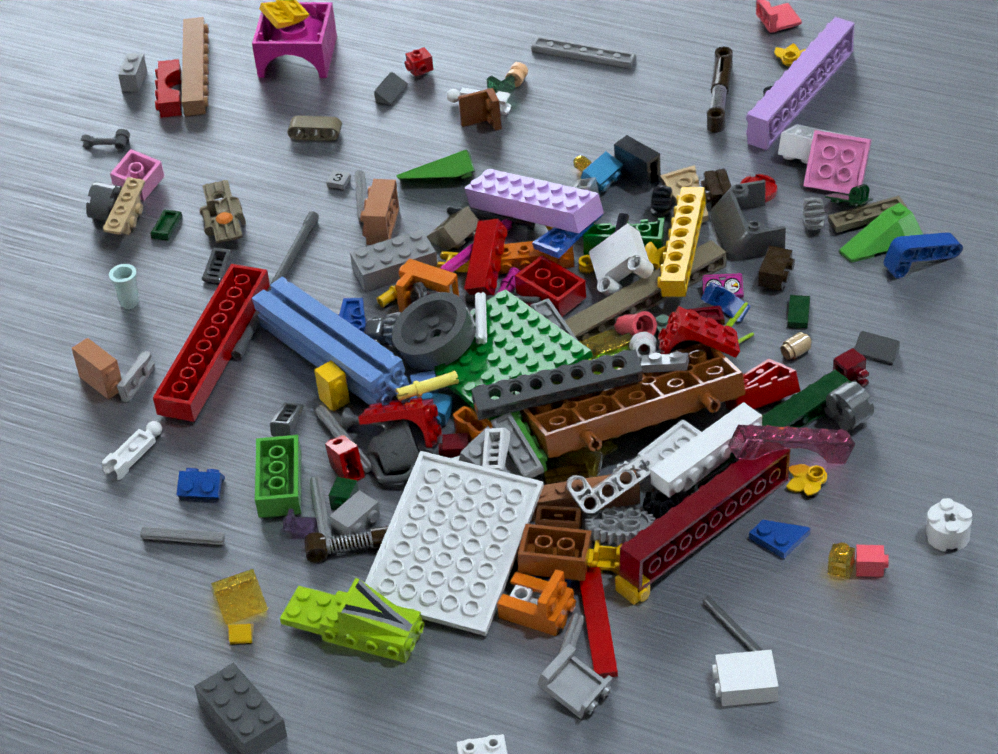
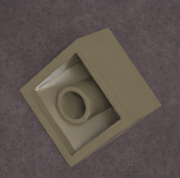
M467 206L449 216L431 231L427 238L430 242L446 250L453 247L458 249L465 243L464 239L466 237L469 239L475 235L479 220Z

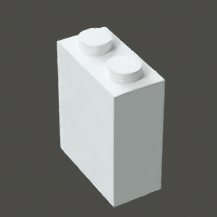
M772 650L716 655V664L712 665L713 679L718 680V683H715L716 697L721 698L722 706L778 701L779 686Z

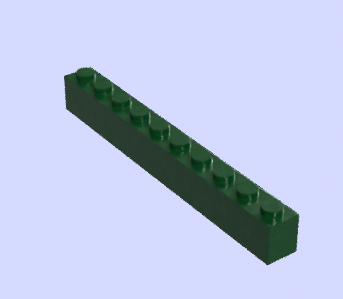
M834 369L830 373L823 375L813 384H809L799 393L792 395L791 398L782 404H778L771 411L763 414L762 431L757 436L749 439L742 447H738L731 452L730 458L693 485L686 493L691 496L702 485H706L716 475L728 469L731 464L739 461L746 453L754 450L761 442L772 437L779 443H782L826 414L824 411L826 396L845 382H852Z

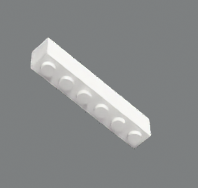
M743 402L650 469L651 484L668 497H671L676 492H680L687 484L695 481L705 471L712 469L720 460L727 458L731 452L738 447H742L752 437L757 436L762 431V415Z

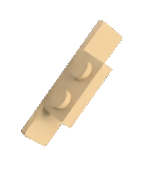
M131 177L126 179L103 227L104 232L130 235L132 228L136 227L138 216L143 211L140 193L145 185V180Z

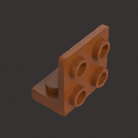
M493 88L458 97L462 127L488 121L489 125L492 124L495 131L502 129L499 99Z

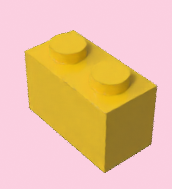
M332 360L314 369L319 399L334 412L350 403L344 371Z

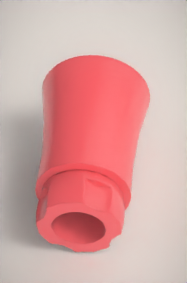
M642 311L637 314H627L618 317L614 328L617 333L626 337H633L639 332H648L654 335L657 329V322L653 314Z

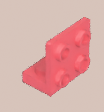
M756 0V15L770 33L802 24V20L789 3L771 7L770 2L767 0Z

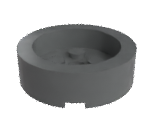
M447 292L433 293L416 300L399 315L392 329V341L404 361L410 367L417 370H434L437 365L452 363L469 348L476 333L474 328L475 320L459 296Z

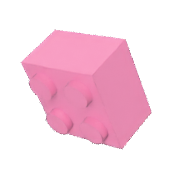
M130 149L110 173L112 184L123 187L128 177L145 180V185L140 193V200L145 201L163 179L164 172L161 161Z

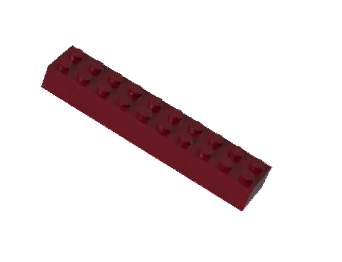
M770 437L766 441L761 442L754 450L746 453L739 461L731 464L721 474L716 475L706 485H702L691 496H687L676 507H672L665 515L656 519L646 529L639 531L635 537L624 542L620 547L619 576L635 586L638 592L642 591L788 481L791 450ZM642 575H644L645 577H647V578L650 580L649 582H647V583L644 584L643 586H642Z

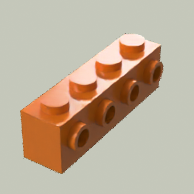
M533 241L504 244V253L500 263L501 269L498 275L508 274L512 267L521 271L541 255L563 268L574 267L573 245L560 258H556L535 250L532 244Z

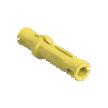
M452 371L424 381H413V384L396 388L395 391L398 393L396 394L398 400L402 401L414 396L421 397L424 393L458 384L459 379H456L458 378L456 371Z

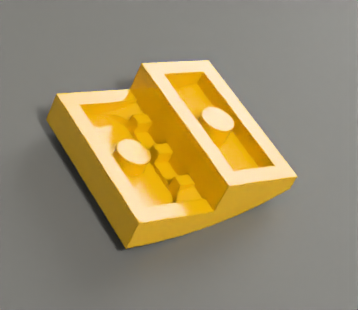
M276 0L275 2L261 3L259 8L276 29L297 24L309 17V13L297 0Z

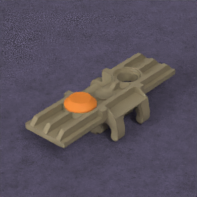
M228 180L202 185L207 205L200 208V214L203 216L205 223V234L215 235L216 243L243 238L238 220L241 221L242 225L246 224V220L242 213V205L239 199L231 194Z

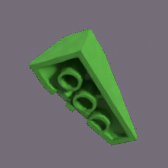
M465 149L396 176L399 180L459 177L463 180L471 177L475 169L470 152Z
M898 203L882 212L839 249V253L853 263L873 258L877 253L885 252L887 254L891 242L897 237L923 235L913 212L901 203Z

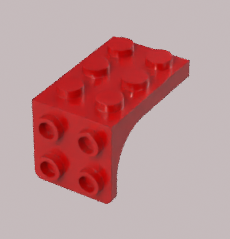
M678 306L675 312L670 314L668 325L666 328L661 329L658 336L661 354H669L676 344L685 340L701 342L735 358L740 352L738 336L734 328L718 324L712 318H705L692 309L687 310Z
M422 397L410 399V402L402 403V401L395 400L389 402L390 405L383 406L382 403H374L369 405V408L364 409V412L358 416L360 425L398 419L413 421L421 428L427 448H432L442 436V429L440 424L438 425L436 418L438 416V408L434 404L433 399L422 400Z

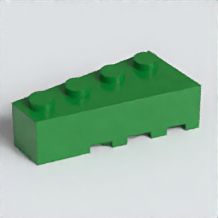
M657 218L656 222H649L648 219L640 220V223L630 224L640 232L644 247L649 242H652L657 250L663 247L664 218ZM611 223L593 224L583 235L584 255H590V250L614 234L616 225L612 226Z

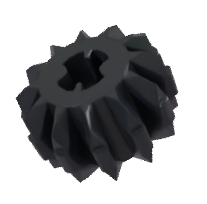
M660 185L653 188L651 198V214L658 218L670 216L673 204V191L671 187Z
M653 488L651 492H646L643 508L644 511H648V514H653V518L658 519L665 515L672 507L680 504L677 493L668 497L660 490Z

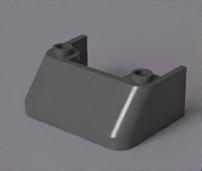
M765 180L732 186L711 209L712 223L722 248L726 251V257L730 260L737 261L765 256L769 246L785 249V226L765 229L763 223L759 221L746 222L741 211L743 209L765 206Z

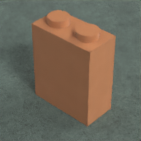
M89 338L72 347L79 377L107 399L118 394L117 385L122 378L117 360Z

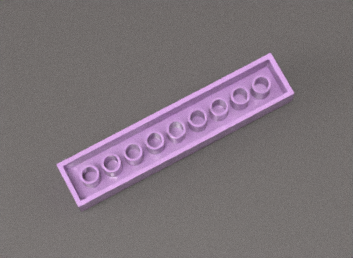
M835 17L818 34L817 38L809 44V47L801 53L800 57L792 63L791 67L783 73V76L774 83V86L765 93V96L756 103V106L747 113V144L765 150L769 149L781 133L853 53L855 23Z

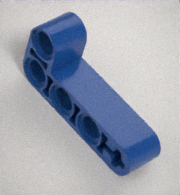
M948 232L900 236L891 242L883 264L895 278L899 279L908 273L912 262L955 258L961 254L963 245Z

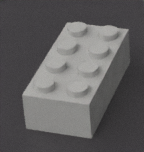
M422 229L350 252L352 270L365 292L397 283L400 279L399 269L409 258L434 267L437 266L436 251Z

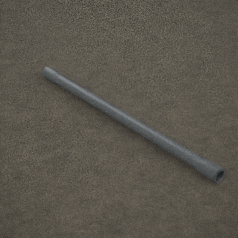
M310 211L302 228L271 284L282 276L286 277L307 236L319 218L316 212ZM269 285V287H268V289H267V292L271 290V286H270V285ZM257 310L231 352L232 357L236 360L242 359L249 342L260 324L257 316L260 312Z

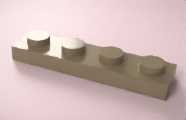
M899 196L828 215V222L834 231L838 233L869 224L882 212L898 203H901L906 208L907 206Z

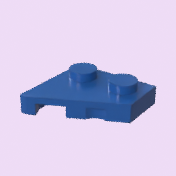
M762 520L749 532V538L785 559L810 535V528Z

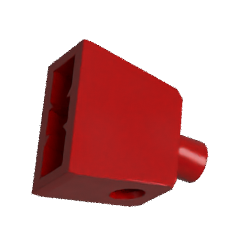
M345 435L326 442L325 447L330 465L339 477L357 481L365 478L358 446Z

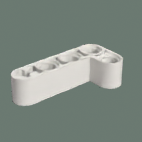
M638 456L593 488H591L584 477L573 475L567 480L566 488L582 511L594 513L648 476L650 469L654 467V462L648 456ZM640 460L642 462L647 461L648 464L646 465V471L644 469H640L634 473L630 469L631 466L633 469H637L640 466ZM623 472H628L631 476L630 482L627 484H622L620 481V475ZM575 479L582 481V489L580 491H574L571 487ZM609 484L612 486L613 492L610 496L605 497L602 494V488L604 485ZM588 497H592L595 501L592 509H586L584 506V501Z

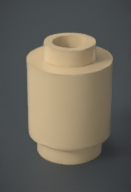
M799 332L784 341L783 345L780 346V350L787 360L796 359L811 349L812 341L807 334Z

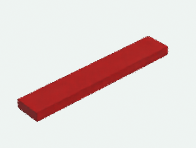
M600 567L587 568L585 581L579 580L593 670L602 678H607L608 675L618 677Z

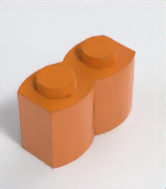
M463 406L453 413L455 433H468V441L470 443L487 426L493 428L488 419L478 421L476 412L469 407Z

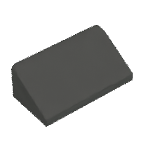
M390 72L374 90L375 101L392 105L408 86V83L395 73Z
M861 331L855 350L865 358L893 365L899 353L900 341Z

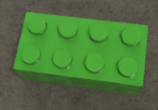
M298 435L256 438L255 503L258 518L301 514V447Z

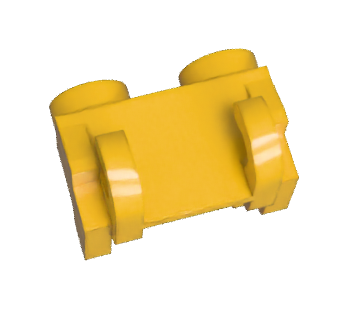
M596 540L594 549H590L589 568L600 567V571L609 570L619 574L620 547L623 543L617 545V547L601 546L600 540Z

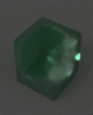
M492 75L486 78L487 89L493 88L495 93L500 91L510 94L515 91V79L512 75L502 81Z

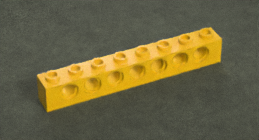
M682 187L680 195H677V206H674V217L671 219L672 229H669V240L666 241V252L663 253V264L660 267L661 276H658L657 281L658 288H661V293L664 297H686L706 205L705 187Z

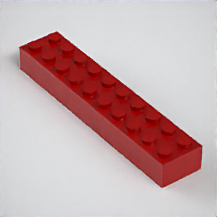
M236 264L230 265L153 396L157 415L195 422L229 362L232 350L237 341L240 340L256 311L252 297L263 289L267 291L270 285L266 269Z

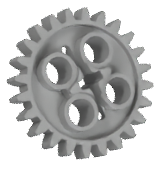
M615 506L612 509L605 507L604 511L598 510L597 513L594 512L591 515H587L585 530L591 531L593 540L600 539V543L607 541L609 545L613 542L620 545L635 537L639 531L646 529L656 518H653V514H648V511L641 512L640 508L633 510V507L625 509L624 506L618 509Z

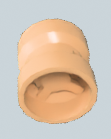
M514 63L506 74L507 83L513 87H519L528 74V68L523 63Z

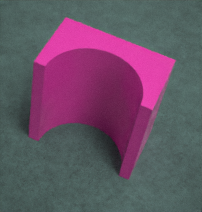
M299 2L309 13V17L297 24L276 29L261 12L252 41L258 78H265L269 62L283 55L298 56L309 61L318 71L320 78H327L337 39L332 2Z

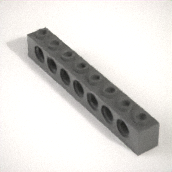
M636 349L631 351L623 350L618 354L610 356L602 355L597 359L582 360L572 365H561L556 369H544L531 375L523 374L510 380L502 379L493 384L478 385L472 388V401L479 421L509 412L512 413L642 381L643 370ZM614 367H621L622 369L616 370ZM594 372H601L602 374L596 375ZM573 377H580L581 379L576 380ZM558 381L561 384L556 385L553 382ZM538 386L540 389L535 390L532 387ZM514 391L520 392L519 394H516V395H515V394H512V392H514ZM497 396L499 397V399L494 400L491 399V397Z

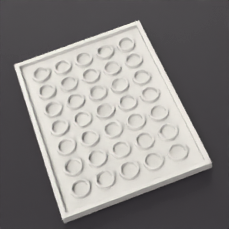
M420 451L365 583L395 605L408 609L412 608L421 612L422 619L486 636L496 612L497 603L503 594L518 555L525 524L530 523L543 490V481Z

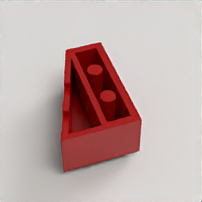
M767 359L743 374L745 395L735 400H727L725 403L727 409L731 411L743 402L752 409H756L798 393L801 390L796 370L774 360Z

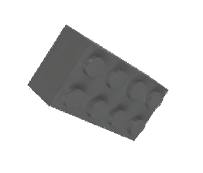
M234 662L194 686L199 704L242 754H260L287 737L284 719Z

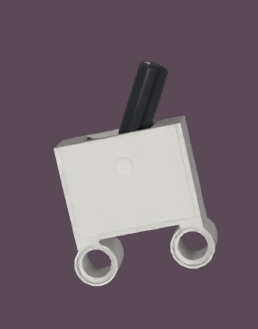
M619 213L615 233L589 251L598 281L597 289L606 297L623 289L622 285L618 282L631 272L644 279L649 277L654 269L653 264L649 262L641 234L628 224L629 215L626 213Z

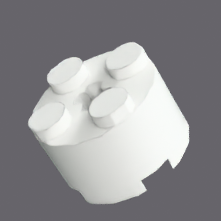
M950 498L942 499L941 502L933 505L927 512L926 535L928 543L934 548L945 552L946 549L957 548L958 551L964 548L970 541L971 510Z

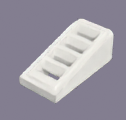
M506 428L485 429L483 467L499 471L504 470L510 442L509 430ZM493 446H499V449H493ZM499 453V456L491 457L492 454ZM490 461H498V465L489 464Z

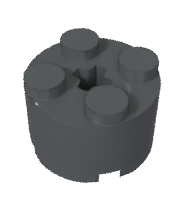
M93 182L88 196L91 197L90 203L87 202L86 204L87 217L107 221L122 187L108 183Z
M847 381L826 396L824 411L829 418H833L839 424L842 431L847 432L870 418L874 413L873 403L869 404L867 399L870 396L860 384L854 381L852 383Z

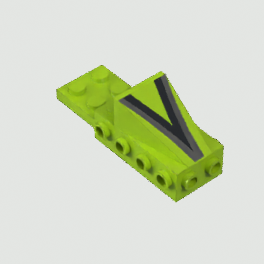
M355 578L348 592L338 590L336 595L298 586L280 617L282 625L320 634L325 642L404 663L407 662L419 636L424 630L421 612L412 608L408 609L395 605L358 578Z

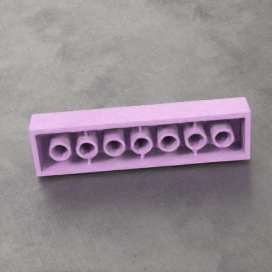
M493 169L484 171L481 176L472 180L464 188L471 208L575 233H580L604 214L598 193Z

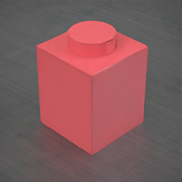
M857 545L856 576L883 577L884 568H888L889 555L884 554V545Z

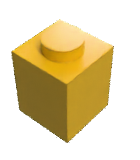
M642 575L643 586L644 584L650 581L644 575ZM621 576L615 577V590L633 605L639 601L643 602L649 597L650 585L638 592L635 586Z

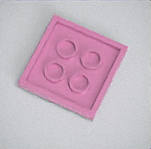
M814 130L803 186L849 194L851 188L863 184L872 140Z

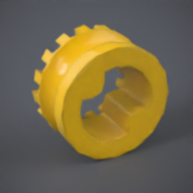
M590 255L581 256L578 260L579 270L582 273L585 272V274L593 272L594 268Z

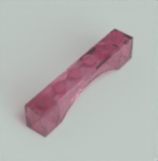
M738 424L728 445L737 459L756 460L774 451L801 448L818 453L827 463L846 464L856 444L850 437V434L842 429L829 430L824 428L811 429L806 427L793 428L788 426L775 427L770 425Z

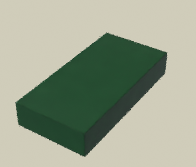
M164 209L150 233L151 238L169 241L182 218V212Z
M790 295L787 327L808 328L810 296Z

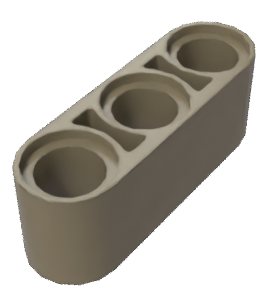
M294 116L290 121L287 133L290 138L296 140L334 141L339 137L342 122L337 117Z

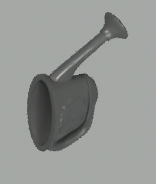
M345 408L341 416V425L344 430H348L352 425L360 423L358 415L353 414L350 408ZM398 419L365 424L385 429L378 436H374L368 445L367 456L377 481L382 484L408 482L420 453L408 420ZM380 464L383 465L386 474L408 469L409 471L402 475L385 476L382 473Z

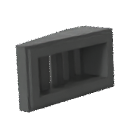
M213 247L202 276V281L220 284L233 260L231 250Z
M284 402L270 422L271 436L292 435L303 411V404Z

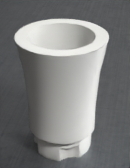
M639 332L631 338L629 349L630 351L636 349L638 356L651 355L657 352L658 343L652 334ZM642 344H646L648 346V349L646 351L640 350V346Z

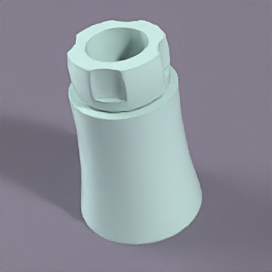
M120 264L112 268L109 272V277L114 285L120 305L125 309H133L139 304L136 268L130 264Z

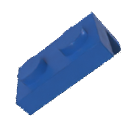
M186 468V471L179 470L177 496L220 499L222 481H225V476L217 469H207V472H200L196 468Z

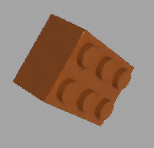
M525 524L518 552V572L527 575L552 577L555 570H560L564 572L565 579L585 581L591 549V531Z

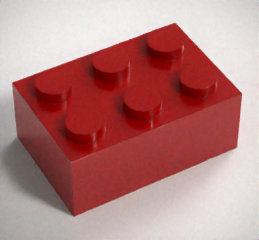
M542 255L515 275L517 294L520 296L541 297V301L549 298L561 317L586 299L585 280Z

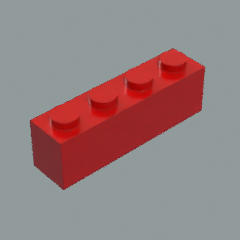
M499 219L478 221L464 287L468 294L475 295L477 292H483L486 295L495 294L498 273L501 269V258L504 253L505 238L507 236V228Z

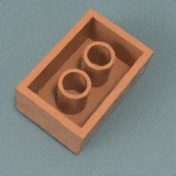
M373 179L372 186L368 187V198H365L364 211H361L360 216L361 222H364L363 237H366L367 245L386 241L392 237L400 209L396 180Z

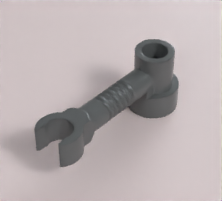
M118 129L114 138H94L85 134L81 137V141H84L82 147L114 145L117 150H124L129 142L130 133L126 129Z

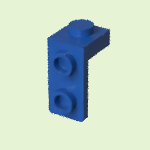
M710 282L701 297V300L705 303L721 306L722 311L732 318L745 303L725 287ZM749 304L737 319V322H742L750 309Z

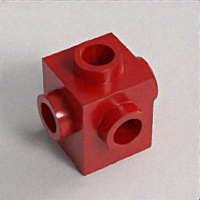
M425 47L405 54L406 61L404 64L406 70L410 71L414 77L433 71L432 55Z

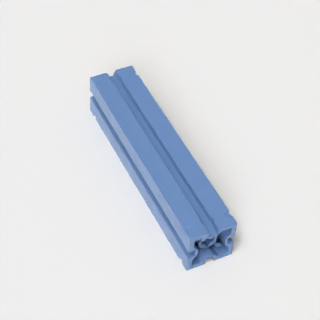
M283 276L270 285V291L267 292L263 289L252 297L255 310L260 312L257 316L262 328L267 329L269 333L316 367H320L332 360L345 372L348 390L369 405L374 403H382V406L389 405L392 397H397L396 394L398 393H396L395 389L409 385L407 377L403 375L405 368L401 358L394 356L391 351L293 283L288 282Z

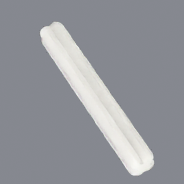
M477 292L475 294L477 344H486V294Z

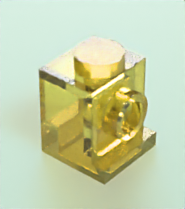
M844 542L833 543L828 556V574L850 579L855 565V548L849 547ZM836 562L846 564V568L835 566Z

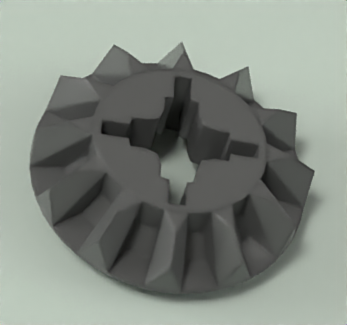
M422 282L413 284L410 292L411 303L428 295L426 287Z

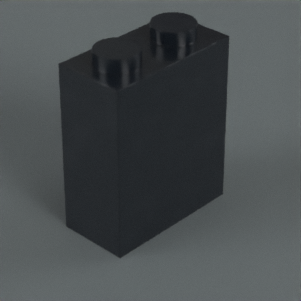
M628 135L614 143V157L623 164L620 171L622 173L621 177L647 192L661 183L659 152Z

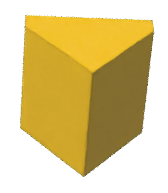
M253 623L228 625L229 643H252Z

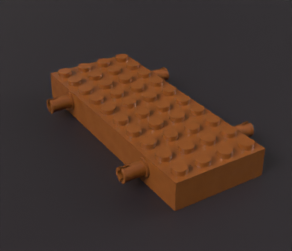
M700 342L669 353H688L689 363L687 370L643 373L642 381L520 410L523 418L521 421L528 424L531 431L530 435L536 437L540 448L544 450L549 458L559 457L563 453L577 451L585 446H588L591 451H595V448L597 450L601 448L602 441L618 438L622 434L636 432L650 425H658L662 421L676 419L687 413H695L702 408H707L711 413H714V410L717 412L721 407V402L735 400L745 395L743 372L719 350Z

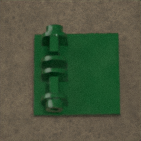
M866 184L851 188L849 194L835 192L825 196V198L831 199L833 203L846 201L849 202L850 206L861 207V205H866L867 202L873 201V198H869L870 188Z

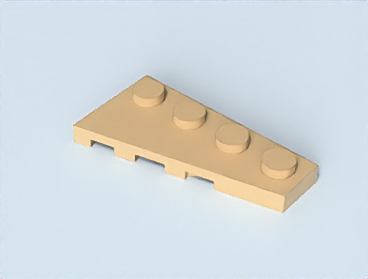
M695 165L660 175L662 185L672 188L673 201L676 205L677 195H680L682 187H700ZM706 205L702 222L708 221Z

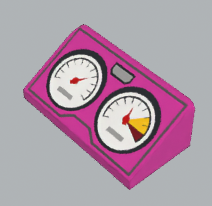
M741 273L702 276L703 294L710 282L725 287L739 298L744 297Z

